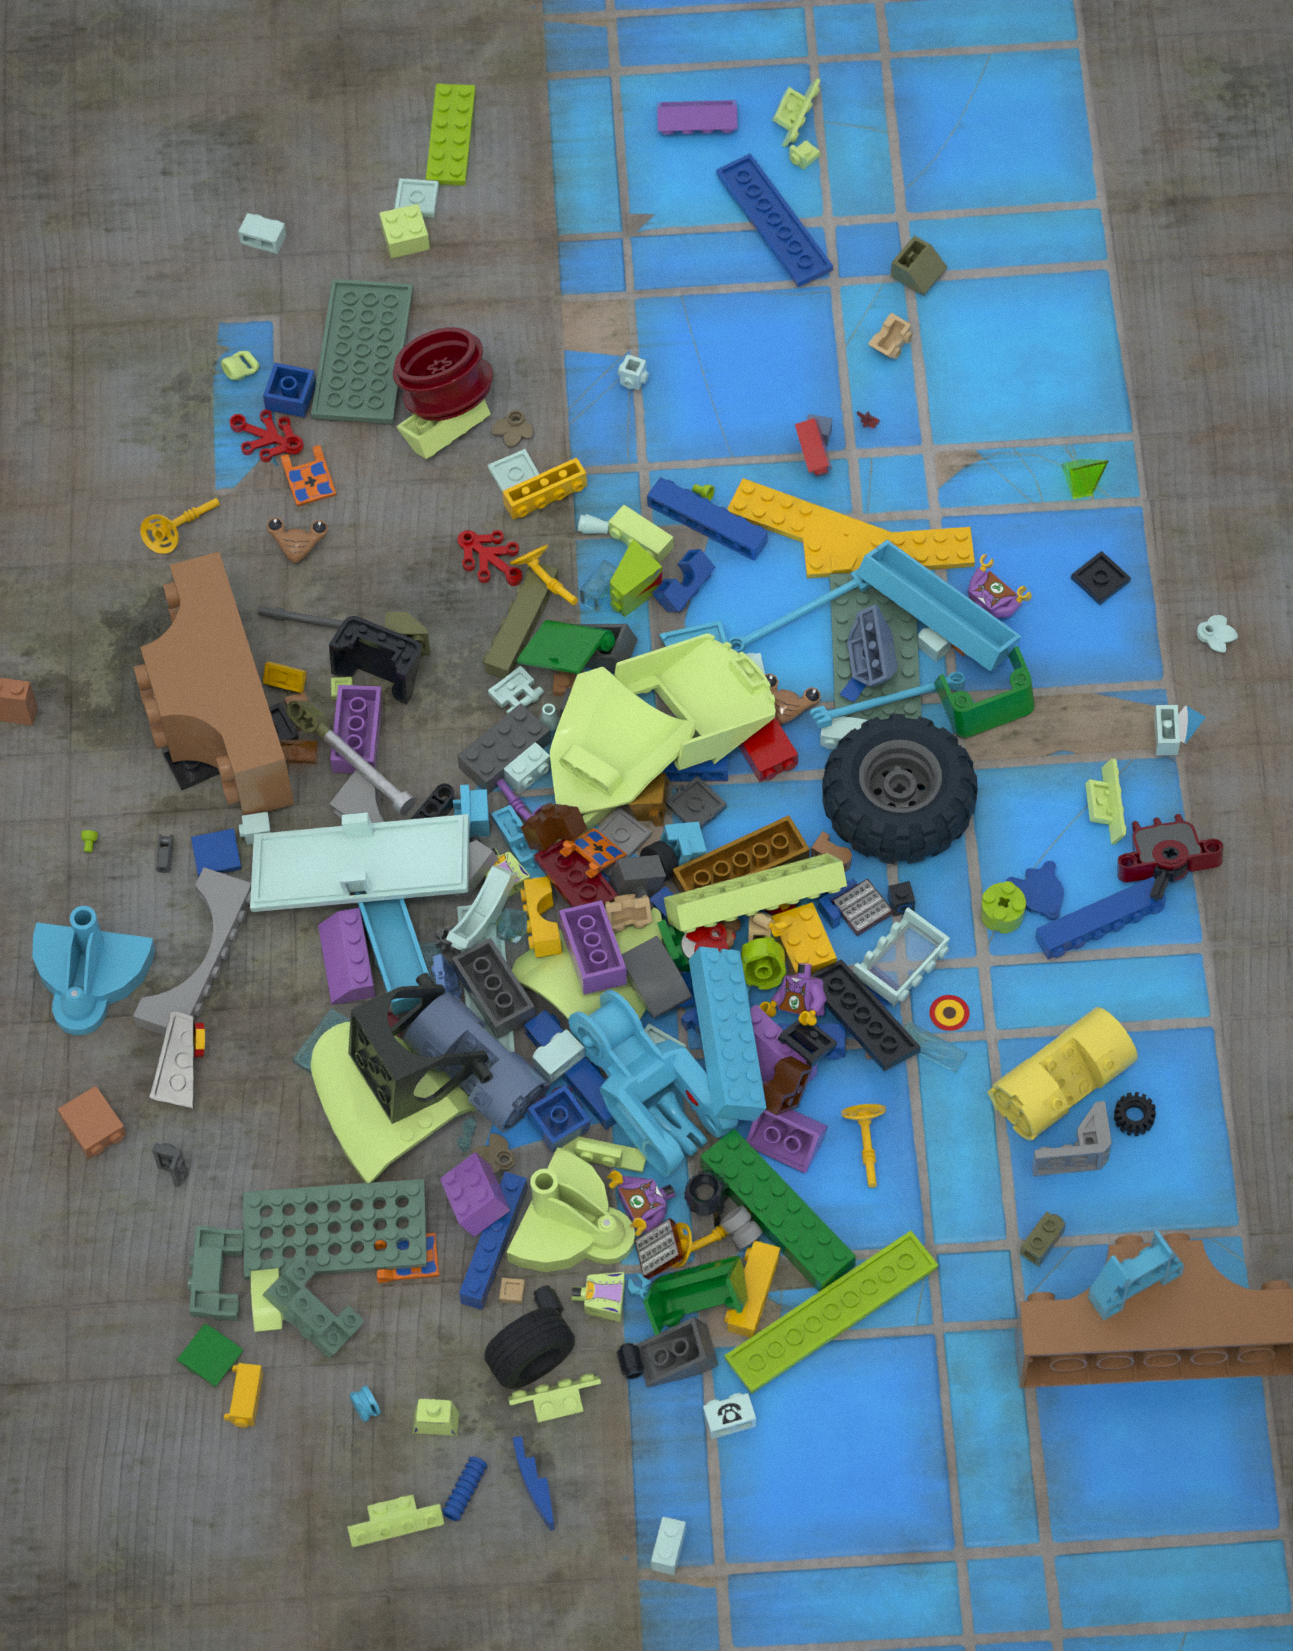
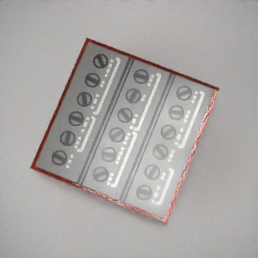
M868 878L832 900V905L836 904L841 911V917L856 936H859L893 914L892 908Z
M671 1218L635 1239L643 1277L647 1280L684 1258L676 1223Z

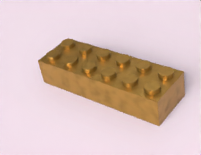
M788 815L674 868L673 882L679 893L810 858V849Z

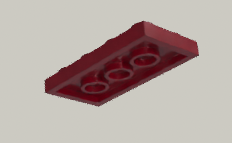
M563 839L545 851H540L534 855V861L571 908L601 900L606 908L605 904L607 901L610 903L615 902L614 897H617L618 894L600 872L594 878H590L585 874L590 869V862L576 850L567 857L559 852L564 848L563 843L566 840Z

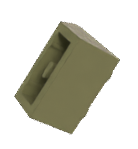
M914 235L891 262V277L924 296L946 271L947 266L931 244Z
M386 612L385 628L417 640L421 644V657L430 655L428 630L408 612Z

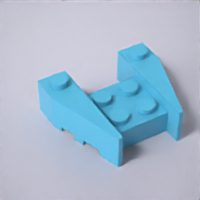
M1156 1230L1153 1234L1151 1247L1144 1248L1136 1258H1128L1119 1263L1115 1255L1111 1256L1095 1282L1091 1285L1088 1299L1102 1319L1106 1320L1123 1310L1125 1300L1158 1281L1164 1286L1181 1276L1184 1264L1169 1243Z

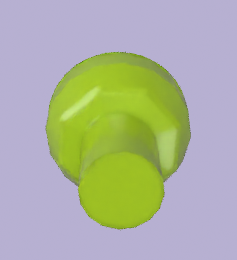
M694 484L692 491L700 494L701 498L711 500L715 493V487L710 484L703 486Z
M83 830L81 831V838L85 842L84 852L92 853L93 842L97 841L98 832Z

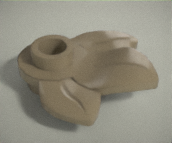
M512 410L506 418L495 422L492 427V435H503L505 444L508 447H514L518 445L521 438L531 439L533 427L526 422L524 413L520 410Z
M490 1134L489 1146L472 1149L473 1153L476 1152L491 1165L494 1174L500 1170H510L515 1165L516 1158L514 1153L508 1149L507 1140L498 1134ZM503 1158L508 1159L507 1163H501L500 1161Z

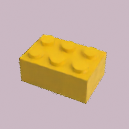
M813 902L771 916L775 923L784 921L787 924V927L783 928L787 934L775 938L784 949L785 961L791 975L797 974L798 963L812 964L811 974L837 962L836 954Z

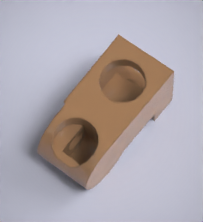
M822 831L811 847V857L829 853L842 860L844 872L849 870L852 863L851 851L846 847H839L830 842V835Z

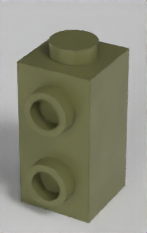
M1046 1211L1021 1245L1020 1255L1039 1267L1063 1235L1066 1225L1063 1219L1056 1214H1050Z

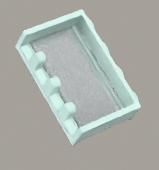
M907 908L903 919L899 923L896 921L892 925L890 933L886 938L882 936L879 939L877 947L873 952L869 950L866 953L861 965L859 963L854 965L853 972L864 984L889 1001L894 1007L899 1001L903 1002L908 997L909 990L912 987L916 988L920 984L925 972L930 973L936 965L935 961L939 957L942 959L947 954L950 938L910 908Z

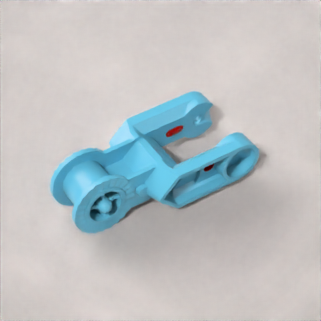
M607 990L600 996L601 1007L588 1016L583 1012L576 1011L568 1018L569 1029L572 1035L583 1045L585 1056L591 1062H594L595 1065L602 1067L608 1075L607 1080L600 1087V1092L608 1112L650 1165L659 1174L667 1177L676 1171L684 1158V1154L676 1140L662 1129L643 1105L644 1102L673 1083L696 1111L703 1126L713 1136L718 1138L729 1133L738 1126L739 1122L738 1119L714 1117L708 1076L690 1052L682 1045L670 1039L654 1044L645 1033L642 1022L629 1002L619 995L618 992Z

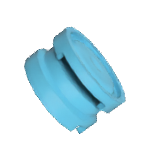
M366 1385L361 1388V1391L357 1393L354 1391L349 1394L358 1415L364 1423L370 1420L371 1416L381 1414L375 1398Z

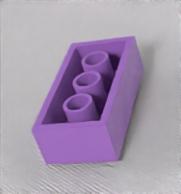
M338 685L333 732L376 769L383 704L381 687ZM333 748L331 749L330 761L332 772L354 773L356 769Z
M602 900L559 910L560 928L583 995L627 985L626 966Z

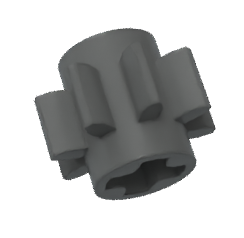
M442 926L440 933H435L436 939H438L435 942L436 948L442 947L443 954L446 951L455 953L456 948L451 946L452 942L446 940L449 931L454 926L451 928Z

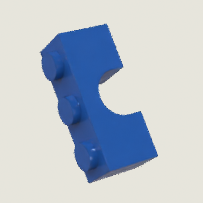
M701 549L689 550L678 562L677 565L683 573L681 584L677 579H664L652 593L666 612H680L687 605L686 602L698 593L702 583L711 577V573L716 567Z

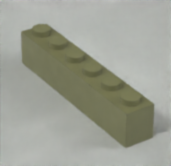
M538 563L551 578L559 581L557 568ZM530 567L526 571L524 584H520L518 587L516 600L512 601L509 605L507 618H503L501 621L499 634L495 635L492 639L490 652H486L483 658L485 673L504 679L515 670L518 664L516 660L525 649L553 593L547 589L546 584Z

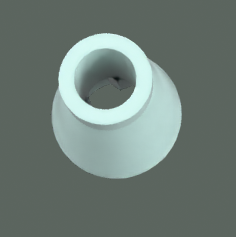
M588 514L580 515L577 531L582 532V534H607L608 521Z
M545 704L539 720L550 731H554L557 729L560 717L554 705Z

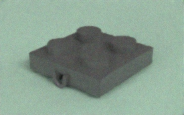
M698 776L687 785H681L677 789V793L665 802L666 807L683 823L699 821L700 829L727 808V803Z

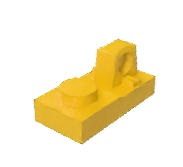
M273 662L265 663L263 684L299 693L304 692L307 680L306 671Z

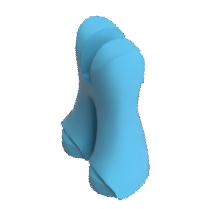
M672 1091L666 1093L660 1099L657 1107L654 1105L648 1109L662 1129L676 1140L683 1153L693 1156L697 1152L696 1146L702 1148L708 1142L704 1134L685 1115Z

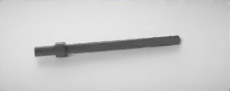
M260 606L258 608V615L274 617V620L279 621L286 619L339 628L343 623V620L285 611L284 608L276 607L271 609Z

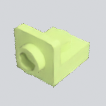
M807 140L797 148L794 145L789 147L790 161L803 170L820 157V151Z

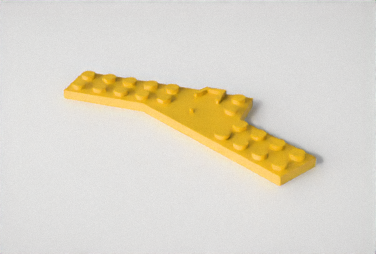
M744 478L741 480L727 508L730 513L744 517L755 526L759 525L766 530L802 542L807 579L830 577V574L851 573L859 569L866 554L876 549L877 546L886 540L893 543L929 570L975 566L971 527L890 532Z

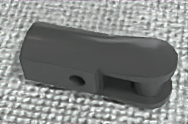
M159 834L156 870L159 873L171 872L174 845L173 834H170V837ZM162 845H169V848H162Z

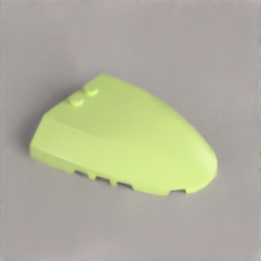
M344 1022L330 1028L317 1041L312 1052L311 1072L324 1113L330 1122L334 1135H336L341 1144L342 1150L363 1182L373 1183L392 1162L449 1121L470 1111L474 1113L477 1109L469 1103V1096L460 1086H457L441 1101L392 1124L348 1054L350 1022ZM394 1036L404 1048L415 1053L402 1039ZM432 1069L419 1081L414 1090V1096L427 1098L437 1092L451 1078L444 1071L437 1073Z

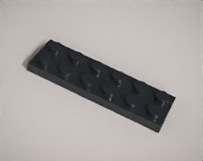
M279 703L269 707L281 747L298 740V734L282 704ZM170 752L163 753L181 791L220 774L219 769L210 764L192 760L172 762Z
M842 959L811 974L812 977L820 978L823 981V990L827 998L824 1005L883 1071L920 1053L921 1046Z

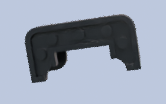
M357 616L347 617L329 643L331 674L338 677H352L360 669L394 683L392 696L397 701L408 704L415 687L422 654L421 644L415 639Z

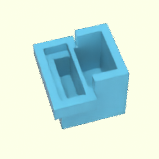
M460 785L461 799L453 800L454 815L468 814L470 819L469 838L479 835V837L490 836L487 789L469 790V785Z
M699 821L665 825L659 841L667 843L672 848L679 866L706 854L707 850Z

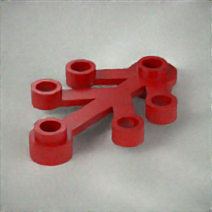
M267 409L260 412V420L265 424L267 430L246 423V419L242 414H234L229 420L230 427L234 432L240 433L245 431L261 437L251 442L245 441L242 443L241 450L244 455H251L254 449L273 443L279 444V446L274 448H264L260 451L259 455L262 462H270L272 456L285 452L291 455L298 454L303 450L304 443L299 436L293 434L290 419L286 416L280 417L278 420L279 428L284 431L286 438L278 435L272 421V413Z
M465 530L458 535V545L464 549L462 565L465 571H472L475 568V560L472 558V550L479 554L480 570L478 571V580L481 583H487L491 579L490 571L488 570L489 561L506 574V582L509 585L517 586L521 584L523 580L522 571L517 567H510L496 556H516L519 553V545L516 542H509L507 546L484 547L480 544L491 542L501 544L504 541L502 531L494 530L491 534L477 535L474 531ZM468 562L472 563V565L467 566L465 564ZM483 574L488 575V576L485 577V578L481 577V575H483Z

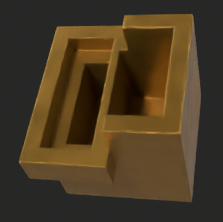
M660 773L632 803H629L637 821H652L655 826H664V816L667 811L665 803L667 797L666 785L670 784L666 773Z

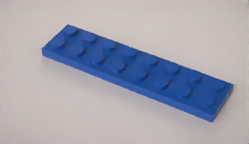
M751 153L716 170L718 178L798 287L833 271L832 263Z

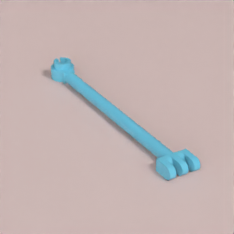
M857 569L851 572L853 580L745 637L730 638L728 643L732 644V649L735 646L740 647V649L735 650L736 652H744L748 644L858 587L862 593L873 586L856 575Z
M952 672L948 677H945L949 689L953 691H960L965 685V676L961 672ZM933 682L827 711L824 706L816 707L810 710V714L818 728L832 726L833 718L936 691Z

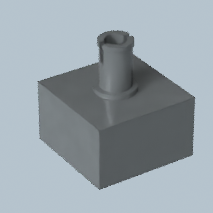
M659 855L617 859L608 883L618 896L635 894L636 898H641L646 895L650 901V898L660 891L666 875Z

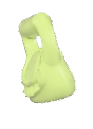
M239 351L221 361V367L226 376L231 380L238 381L244 379L246 375L254 374L259 370L260 366L249 351ZM243 356L252 368L249 369L240 357Z

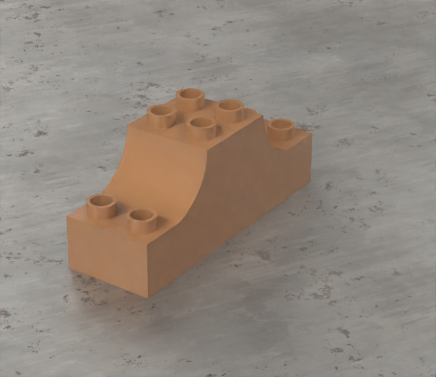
M220 552L171 564L170 569L173 582L163 584V589L169 606L168 610L172 625L161 637L140 647L144 664L133 667L156 749L168 746L172 762L183 760L200 761L218 768L227 804L240 803L243 815L269 812L293 805L294 800L285 757Z
M1186 1233L1167 1234L1163 1238L1169 1243L1184 1264L1183 1274L1164 1286L1158 1281L1125 1300L1123 1310L1106 1320L1102 1319L1088 1299L1090 1288L1076 1297L1064 1300H1055V1295L1050 1292H1036L1028 1295L1027 1301L1019 1303L1014 1335L1019 1388L1293 1375V1288H1289L1288 1282L1280 1280L1262 1284L1261 1290H1250L1239 1286L1223 1276L1213 1266L1205 1252L1202 1240H1190L1189 1235ZM1138 1235L1121 1236L1115 1240V1244L1108 1245L1105 1265L1113 1255H1115L1119 1263L1128 1258L1134 1259L1139 1256V1253L1144 1248L1151 1247L1152 1242L1143 1243V1238Z

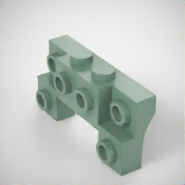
M196 1226L194 1255H190L189 1262L190 1269H193L192 1276L188 1277V1290H191L189 1310L191 1317H214L215 1320L238 1321L239 1295L222 1294L224 1256H243V1230Z
M298 1257L264 1292L263 1296L283 1314V1318L288 1323L293 1324L300 1331V1334L305 1339L310 1340L330 1359L365 1321L349 1305L336 1317L304 1286L315 1273Z

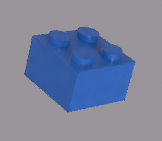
M274 363L263 395L265 409L305 417L316 387L314 370Z
M566 1085L530 1106L527 1112V1118L552 1153L556 1151L557 1147H563L590 1130L591 1120Z

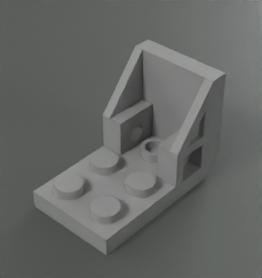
M1105 1101L1095 1102L1077 1129L1078 1141L1074 1146L1067 1144L1060 1148L1041 1147L1038 1150H1034L1032 1163L1033 1177L1095 1171L1103 1168L1108 1162L1112 1143Z

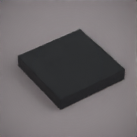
M1103 551L1099 552L1071 574V579L1099 605L1103 604L1131 581V577Z

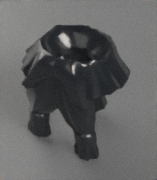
M714 1170L698 1171L697 1175L692 1176L687 1181L684 1199L691 1212L700 1216L713 1214L714 1227L720 1225L724 1203L728 1198L726 1190L729 1187L728 1183H725L723 1177H720ZM703 1184H708L714 1189L713 1196L708 1200L698 1198L697 1188Z

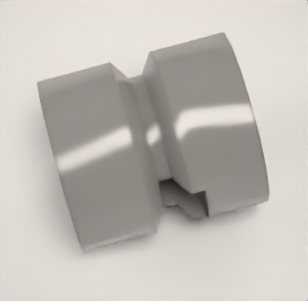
M743 1205L732 1210L720 1221V1225L727 1234L733 1233V1242L739 1249L751 1244L763 1232L756 1222L749 1221L751 1215Z

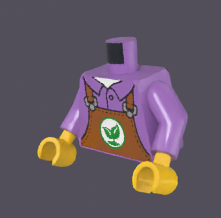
M984 554L980 558L981 567L976 569L970 580L967 591L969 599L997 619L1009 618L1019 609L1022 601H1029L1032 598V594L1028 592L1022 596L1027 590L1025 586L1019 587L1016 593L990 570L986 572L987 568H991L994 565V560L991 558L988 564H984V560L987 558V555Z
M798 963L797 974L786 975L779 990L770 999L771 1003L763 1002L759 1008L769 1017H773L776 1014L775 1007L778 1006V1010L799 1014V1022L803 1025H815L817 1022L815 1016L824 1015V1004L827 999L823 990V981L820 978L811 976L812 964Z
M612 1171L607 1176L608 1179H613L609 1187L613 1189L617 1185L619 1186L618 1197L632 1222L630 1228L634 1227L635 1234L640 1236L642 1232L651 1231L661 1225L667 1214L665 1201L675 1197L671 1184L659 1189L654 1179L623 1176L618 1171Z

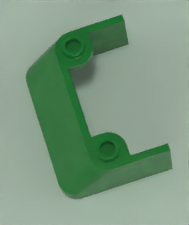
M1018 646L1014 647L1008 655L1014 669L1009 677L1012 687L1009 691L974 703L970 694L965 691L951 693L944 674L939 675L934 682L935 688L957 737L968 739L1032 713L1035 703L1031 675Z
M731 1256L665 1274L655 1279L643 1301L654 1334L659 1335L665 1325L668 1327L678 1325L685 1314L725 1304L727 1308L736 1310L737 1314L741 1313L746 1305L748 1296L740 1256Z

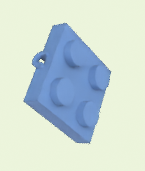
M442 954L433 956L434 965H432V972L436 978V985H443L446 990L445 993L449 992L461 1001L463 989L459 985V978L453 970V965Z

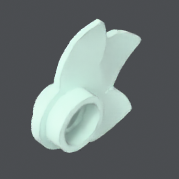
M1221 615L1211 616L1207 622H1202L1197 627L1198 639L1208 643L1214 651L1221 653L1226 652L1225 643L1236 640L1238 634L1234 628L1226 625L1227 618Z

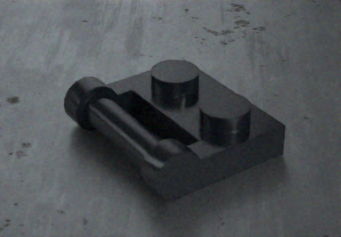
M799 1019L783 1030L777 1039L780 1043L787 1044L803 1057L810 1067H814L819 1060L833 1051L838 1043L818 1026L803 1025L799 1022ZM792 1036L796 1037L814 1053L812 1054L810 1051H808L805 1047H803L800 1043L793 1039Z

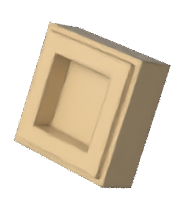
M502 1277L499 1302L522 1304L525 1280Z

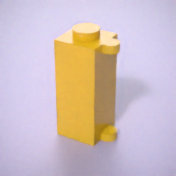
M238 1363V1365H233L232 1371L236 1373L230 1413H225L223 1419L231 1421L237 1427L247 1428L248 1425L255 1426L264 1373L261 1365Z

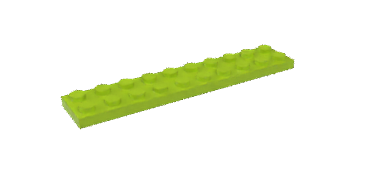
M909 1231L724 1355V1359L750 1394H753L937 1270L938 1264L914 1233Z

